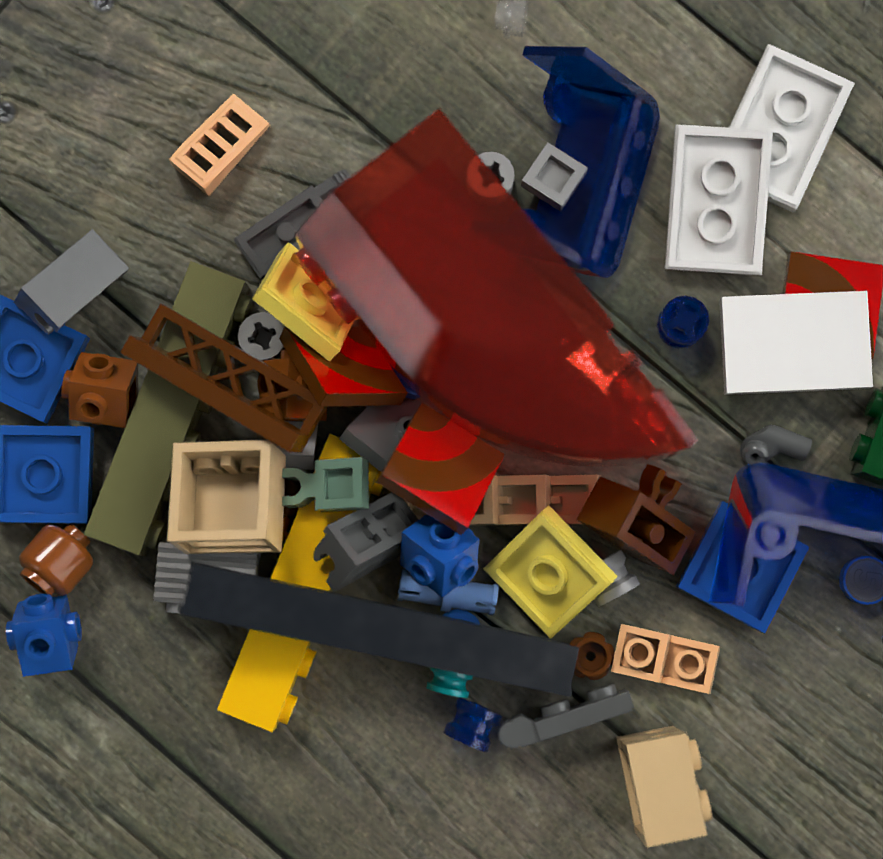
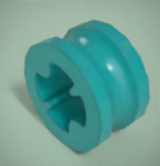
M430 668V671L434 673V678L432 681L427 682L426 689L456 697H469L470 691L466 689V683L468 680H472L473 676Z

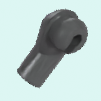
M767 425L744 439L740 446V455L746 465L754 468L763 466L765 461L779 453L805 461L812 445V439L776 425Z

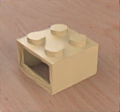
M269 440L173 443L167 541L185 554L282 552L284 516L282 496L285 493V479L282 478V468H286V455Z
M674 726L617 736L616 740L634 830L646 847H652L707 836L704 821L712 820V812L706 790H700L699 785L696 783L694 771L702 769L696 740H690L685 732Z

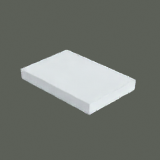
M770 44L767 45L729 128L773 130L767 201L794 213L811 180L854 86V82Z
M675 125L665 269L762 275L773 130Z
M867 291L729 296L719 299L724 395L870 389L873 387Z

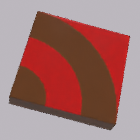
M793 251L788 253L782 294L867 291L871 360H873L883 290V265Z
M286 326L279 337V340L320 407L401 405L408 393L366 327H351L340 352L330 362Z
M422 402L415 411L376 482L462 535L469 527L505 454Z

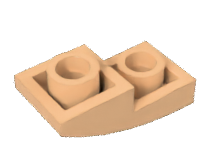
M621 624L611 672L711 694L721 646Z

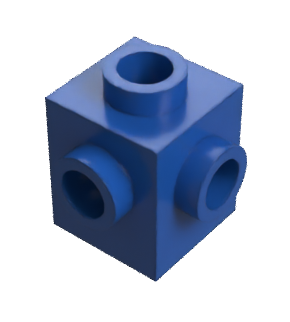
M426 514L402 532L400 565L410 572L416 582L420 585L428 586L443 598L457 586L462 587L468 584L478 570L477 561L480 539L474 535L470 528H467L460 535Z
M49 594L32 595L24 601L18 602L12 621L7 622L6 638L8 647L11 651L17 650L23 677L73 669L79 647L77 641H81L82 628L78 612L70 611L67 595L55 597Z

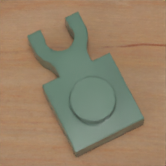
M363 457L315 460V473L311 474L298 468H282V478L289 481L299 479L301 483V489L297 495L282 496V506L300 508L315 500V510L320 512L369 509L368 460Z

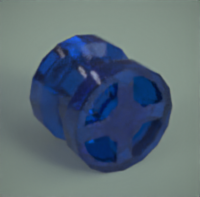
M679 296L667 303L658 315L656 325L658 334L663 342L670 347L681 349L688 348L697 343L707 331L710 320L708 311L701 301L690 296ZM676 327L684 330L686 335H684L683 331L678 330Z
M458 697L455 703L457 713L454 720L446 724L443 733L477 750L488 752L491 745L489 739L491 730L500 724L503 715L474 701Z

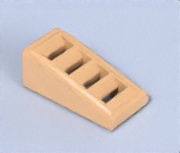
M232 94L182 143L169 158V161L177 171L206 195L210 196L270 127V124L235 94ZM233 112L252 126L246 133L228 119ZM221 126L238 139L233 146L216 133ZM209 140L225 152L220 159L204 147ZM197 154L212 165L207 172L192 161Z

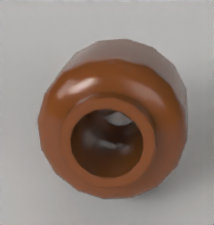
M68 524L64 529L55 525H46L20 554L19 561L23 567L20 576L41 594H49L51 596L53 594L67 595L93 565V558L86 548L91 541L84 533L71 524Z

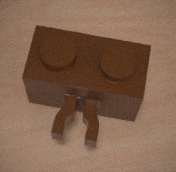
M648 463L640 477L638 491L600 476L576 520L632 558L674 575L696 534L693 529L664 509L666 504L676 496L682 483L665 476L667 472L662 468Z

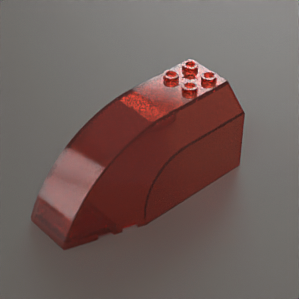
M440 108L333 190L295 234L300 250L295 253L300 261L299 265L316 286L325 282L330 288L326 293L331 300L329 302L343 321L348 325L355 320L412 390L440 414L475 436L495 446L530 458L565 465L589 467L627 466L653 462L677 456L698 442L663 391L659 388L655 389L639 368L643 364L635 352L628 350L625 354H622L607 332L615 325L606 312Z

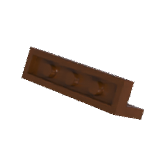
M161 303L143 336L140 338L129 335L120 352L288 452L302 453L327 408L318 405L309 388ZM167 320L174 322L182 328L186 344L185 348L168 352L154 344ZM193 334L206 342L195 344ZM216 347L223 351L228 371L208 376L202 372L197 352ZM189 355L191 365L178 357ZM234 358L247 366L236 369ZM253 371L263 374L270 396L253 401L244 397L238 376ZM230 378L232 389L219 381ZM275 382L289 390L278 393ZM299 395L314 404L300 429L285 421L280 400ZM272 403L274 414L261 407V405Z

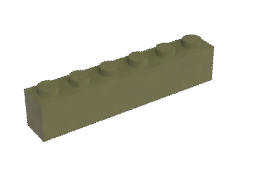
M190 261L172 309L236 346V342L232 341L231 338L237 323L242 324L249 316L253 305V297L248 296L250 288L244 280ZM167 320L158 346L168 352L185 348L186 344L182 328L174 322ZM193 334L195 344L206 342ZM212 347L197 352L202 372L208 376L217 375L220 367L227 369L222 350ZM189 355L178 357L191 365ZM148 369L84 535L139 556L147 557L150 548L157 550L158 544L162 541L166 530V523L162 522L161 519L167 503H170L173 443L200 442L202 433L197 431L196 428L202 413L209 414L213 407Z

